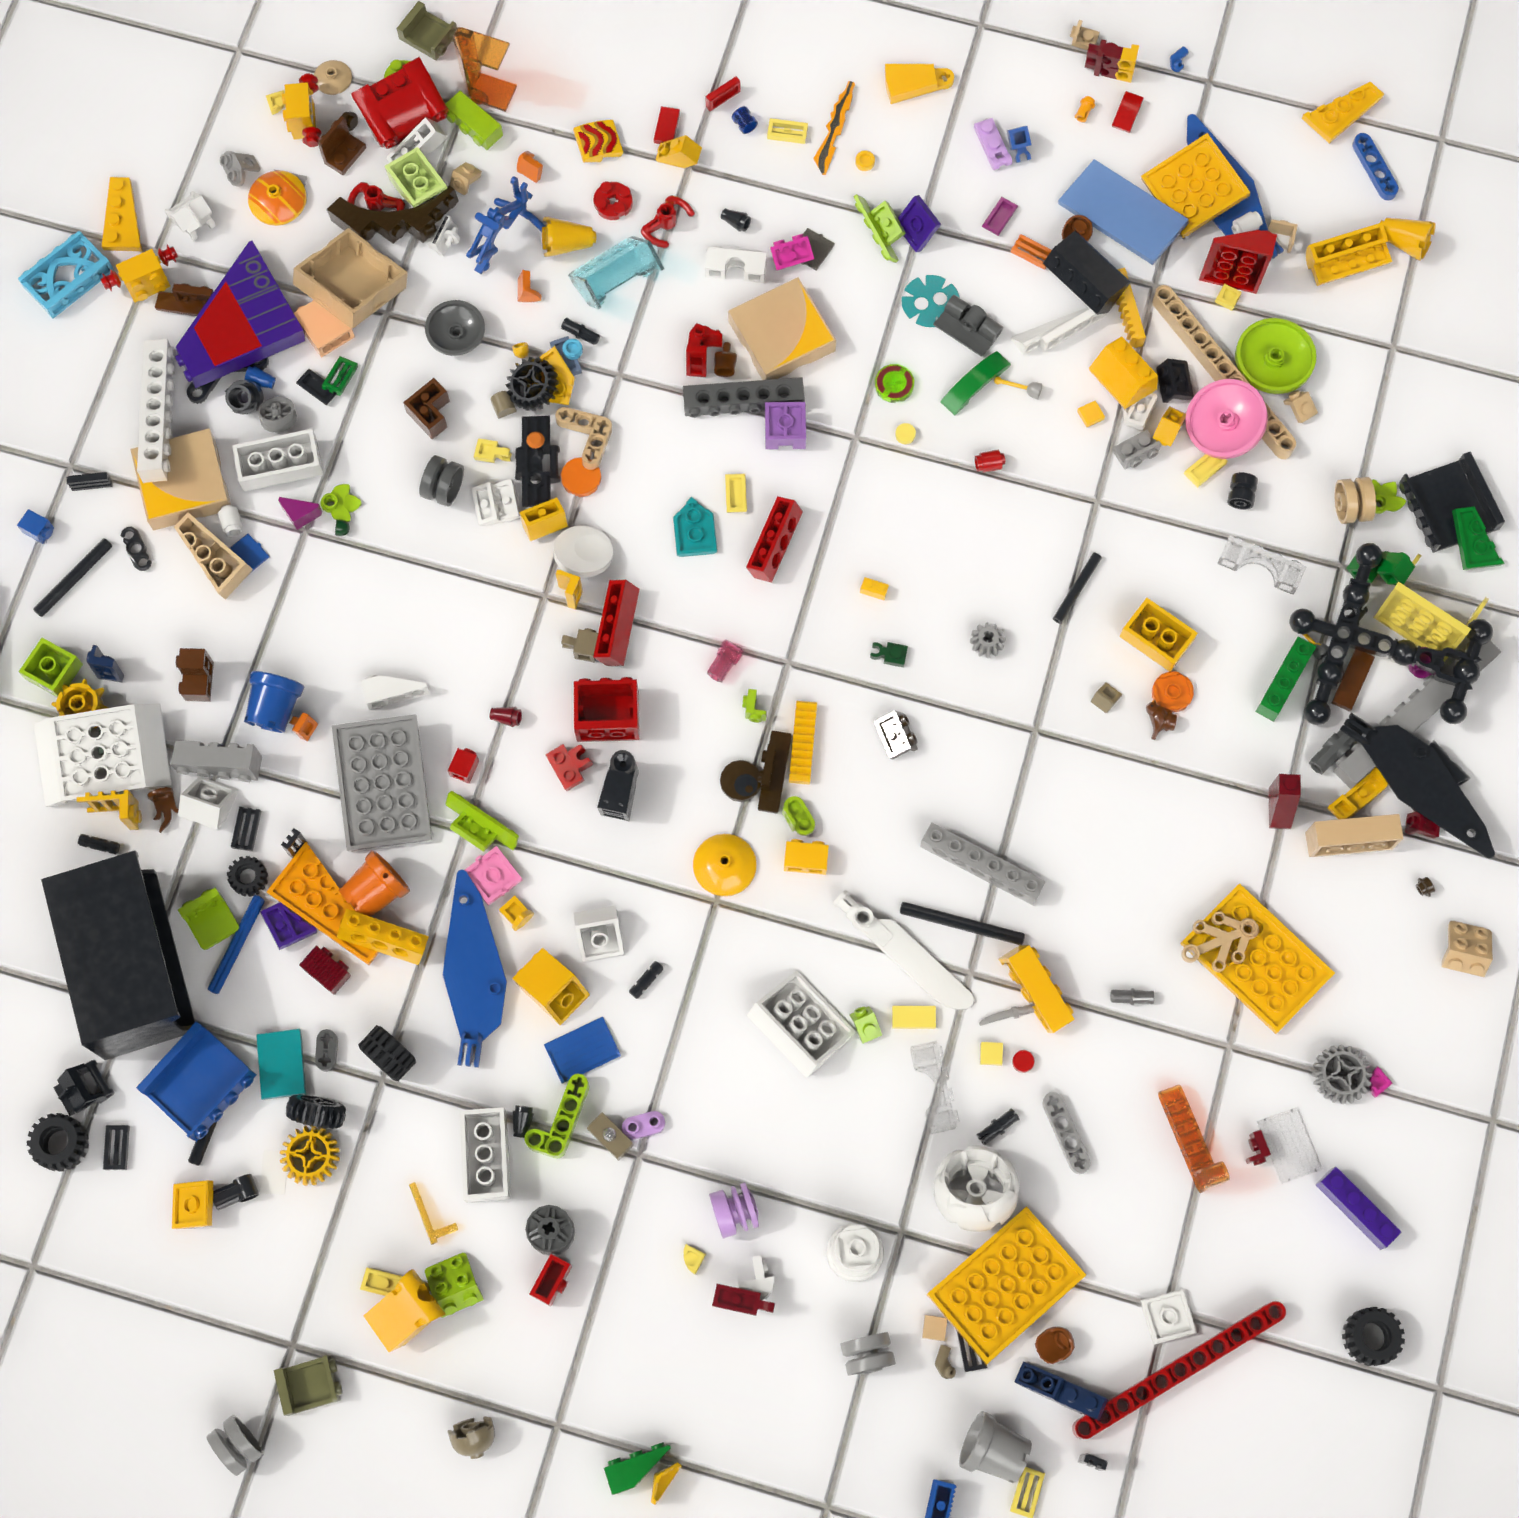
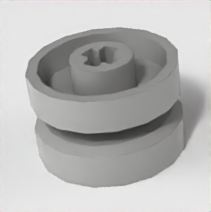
M888 1332L861 1337L840 1344L843 1356H858V1358L850 1360L845 1364L848 1376L860 1373L862 1375L896 1364L893 1352H878L879 1349L886 1348L891 1344Z
M232 1415L223 1422L224 1431L214 1429L206 1437L219 1460L232 1474L238 1476L247 1469L245 1458L248 1461L255 1462L264 1454L250 1430L238 1417Z

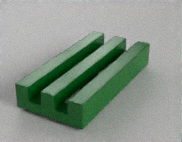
M339 356L323 382L322 389H329V392H337V395L341 396L356 372L358 363ZM342 363H345L334 383L330 384ZM350 367V369H349V371L347 372L346 376H345L344 379L342 380V378H343V376L345 375L346 371H347L348 368Z

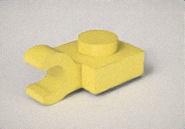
M478 438L474 459L495 463V459L499 458L500 460L510 462L512 453H510L509 448L498 447V441Z

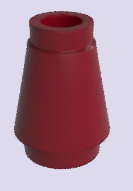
M517 707L491 708L489 717L490 720L514 727L520 725L522 711L517 709Z

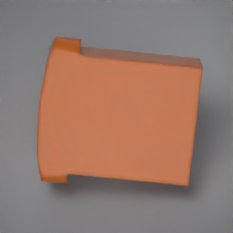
M525 151L518 158L517 172L537 183L541 179L543 165L533 159L535 156L533 153Z
M522 270L518 277V302L541 301V294L530 288V271Z

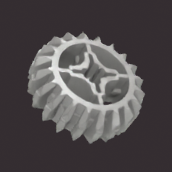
M1339 1045L1338 1049L1331 1046L1329 1051L1326 1049L1322 1051L1323 1056L1319 1055L1316 1057L1319 1063H1314L1313 1068L1318 1071L1312 1072V1076L1318 1077V1079L1313 1084H1320L1321 1087L1317 1091L1319 1093L1325 1091V1099L1332 1096V1103L1337 1102L1339 1098L1341 1104H1345L1346 1099L1351 1104L1354 1102V1098L1357 1100L1362 1098L1361 1093L1366 1094L1368 1092L1365 1086H1370L1371 1082L1366 1078L1372 1077V1073L1366 1072V1070L1371 1065L1363 1064L1366 1057L1359 1058L1360 1051L1357 1050L1352 1053L1351 1046L1347 1047L1346 1051L1343 1045ZM1340 1058L1349 1061L1354 1067L1345 1065L1344 1061ZM1332 1059L1334 1063L1332 1065L1333 1073L1326 1076L1327 1064ZM1340 1071H1341V1073H1342V1072H1344V1073L1350 1072V1073L1347 1074L1344 1078H1343V1076H1342L1341 1078H1340L1339 1076L1334 1077V1076L1337 1075ZM1358 1074L1357 1084L1352 1090L1350 1086L1352 1084L1351 1076ZM1330 1082L1337 1083L1343 1091L1334 1088Z

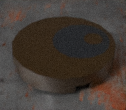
M738 760L731 762L721 772V790L733 801L745 802L751 800L761 789V783L758 782V768L749 761Z

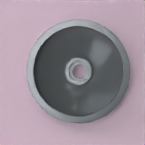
M451 300L439 304L429 313L425 322V334L430 345L436 351L449 356H459L471 352L480 344L485 333V323L480 311L472 304L461 300Z

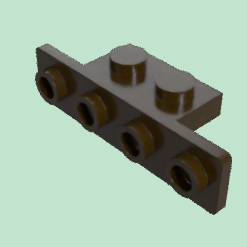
M771 731L767 750L762 752L761 762L765 764L764 769L759 770L758 782L761 783L758 811L775 814L779 812L792 737L791 733Z

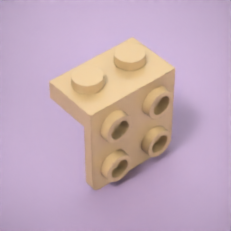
M1450 921L1448 924V948L1442 959V967L1485 977L1493 960L1492 932L1483 927Z

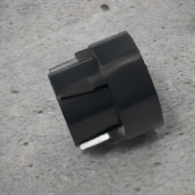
M238 380L225 390L226 403L234 413L252 414L258 411L259 406L264 400L261 387L252 380ZM244 391L247 392L248 401L246 403L243 402L241 399V395Z

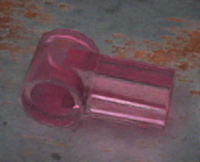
M725 639L720 645L717 657L708 669L707 675L711 679L722 683L732 666L736 665L740 660L744 649Z

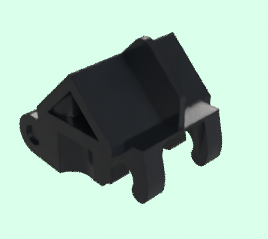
M96 1060L66 1069L57 1079L59 1084L53 1087L69 1116L74 1115L75 1112L79 1113L95 1102L101 1104L115 1093L113 1089L108 1087L98 1070ZM90 1072L101 1093L95 1095L91 1093L85 1083V1073Z

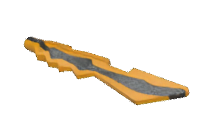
M848 81L846 89L839 95V101L834 104L831 120L826 125L829 133L813 158L822 175L827 173L836 147H833L836 136L841 135L846 111L850 109L853 97L852 91L855 83L852 81Z

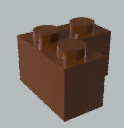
M433 378L405 400L403 404L406 413L432 440L447 428L445 417L439 410L449 403L450 400L447 391Z
M180 648L179 655L176 656L175 661L176 667L183 675L182 682H179L178 686L179 694H181L185 701L210 702L214 668L213 660L205 649Z

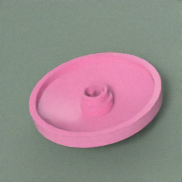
M1223 379L1208 384L1193 397L1186 412L1185 423L1187 433L1198 450L1213 458L1230 459L1247 453L1258 444L1267 427L1268 413L1262 396L1253 386L1236 379Z

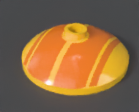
M281 170L271 171L260 176L252 184L248 194L249 208L252 214L262 223L273 226L284 225L296 219L303 211L307 198L306 190L301 180L294 174Z

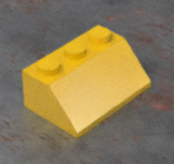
M1122 336L1106 345L1089 367V371L1124 409L1157 390L1158 375Z

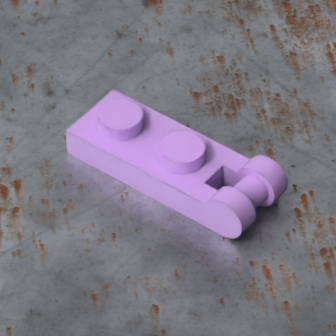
M993 118L975 123V132L992 169H999L1002 165H1011V155L1003 143Z

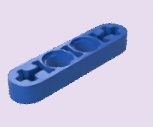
M1357 134L1352 147L1379 196L1387 201L1394 199L1399 187L1381 154L1368 134ZM1372 155L1375 157L1376 161L1369 162L1367 161L1366 156ZM1381 171L1384 173L1385 177L1378 178L1375 175V172Z

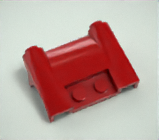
M420 56L404 64L401 70L371 86L367 84L351 93L374 139L382 148L386 147V149L400 144L425 117L438 123L445 119L449 112Z

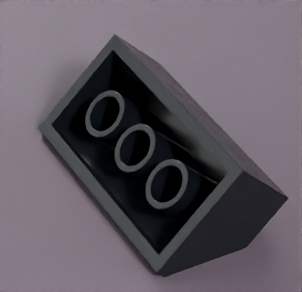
M1077 231L1072 232L1056 245L1043 262L1056 277L1097 315L1108 313L1131 283Z

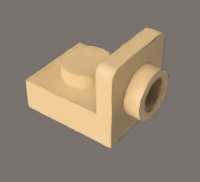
M1079 20L1077 26L1073 25L1070 37L1073 38L1071 46L1088 50L1089 43H1097L1100 32L1082 27L1083 21Z

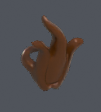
M170 787L155 789L147 794L148 799L154 802L157 812L153 820H160L162 812L165 818L159 833H162L170 824L172 819L171 810L177 814L179 810L176 807L173 789Z

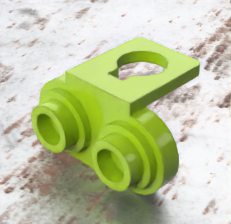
M797 796L789 797L782 808V815L792 832L796 831L802 836L810 835L815 829V821L801 798Z

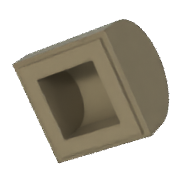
M500 391L490 399L498 419L517 412L507 391Z

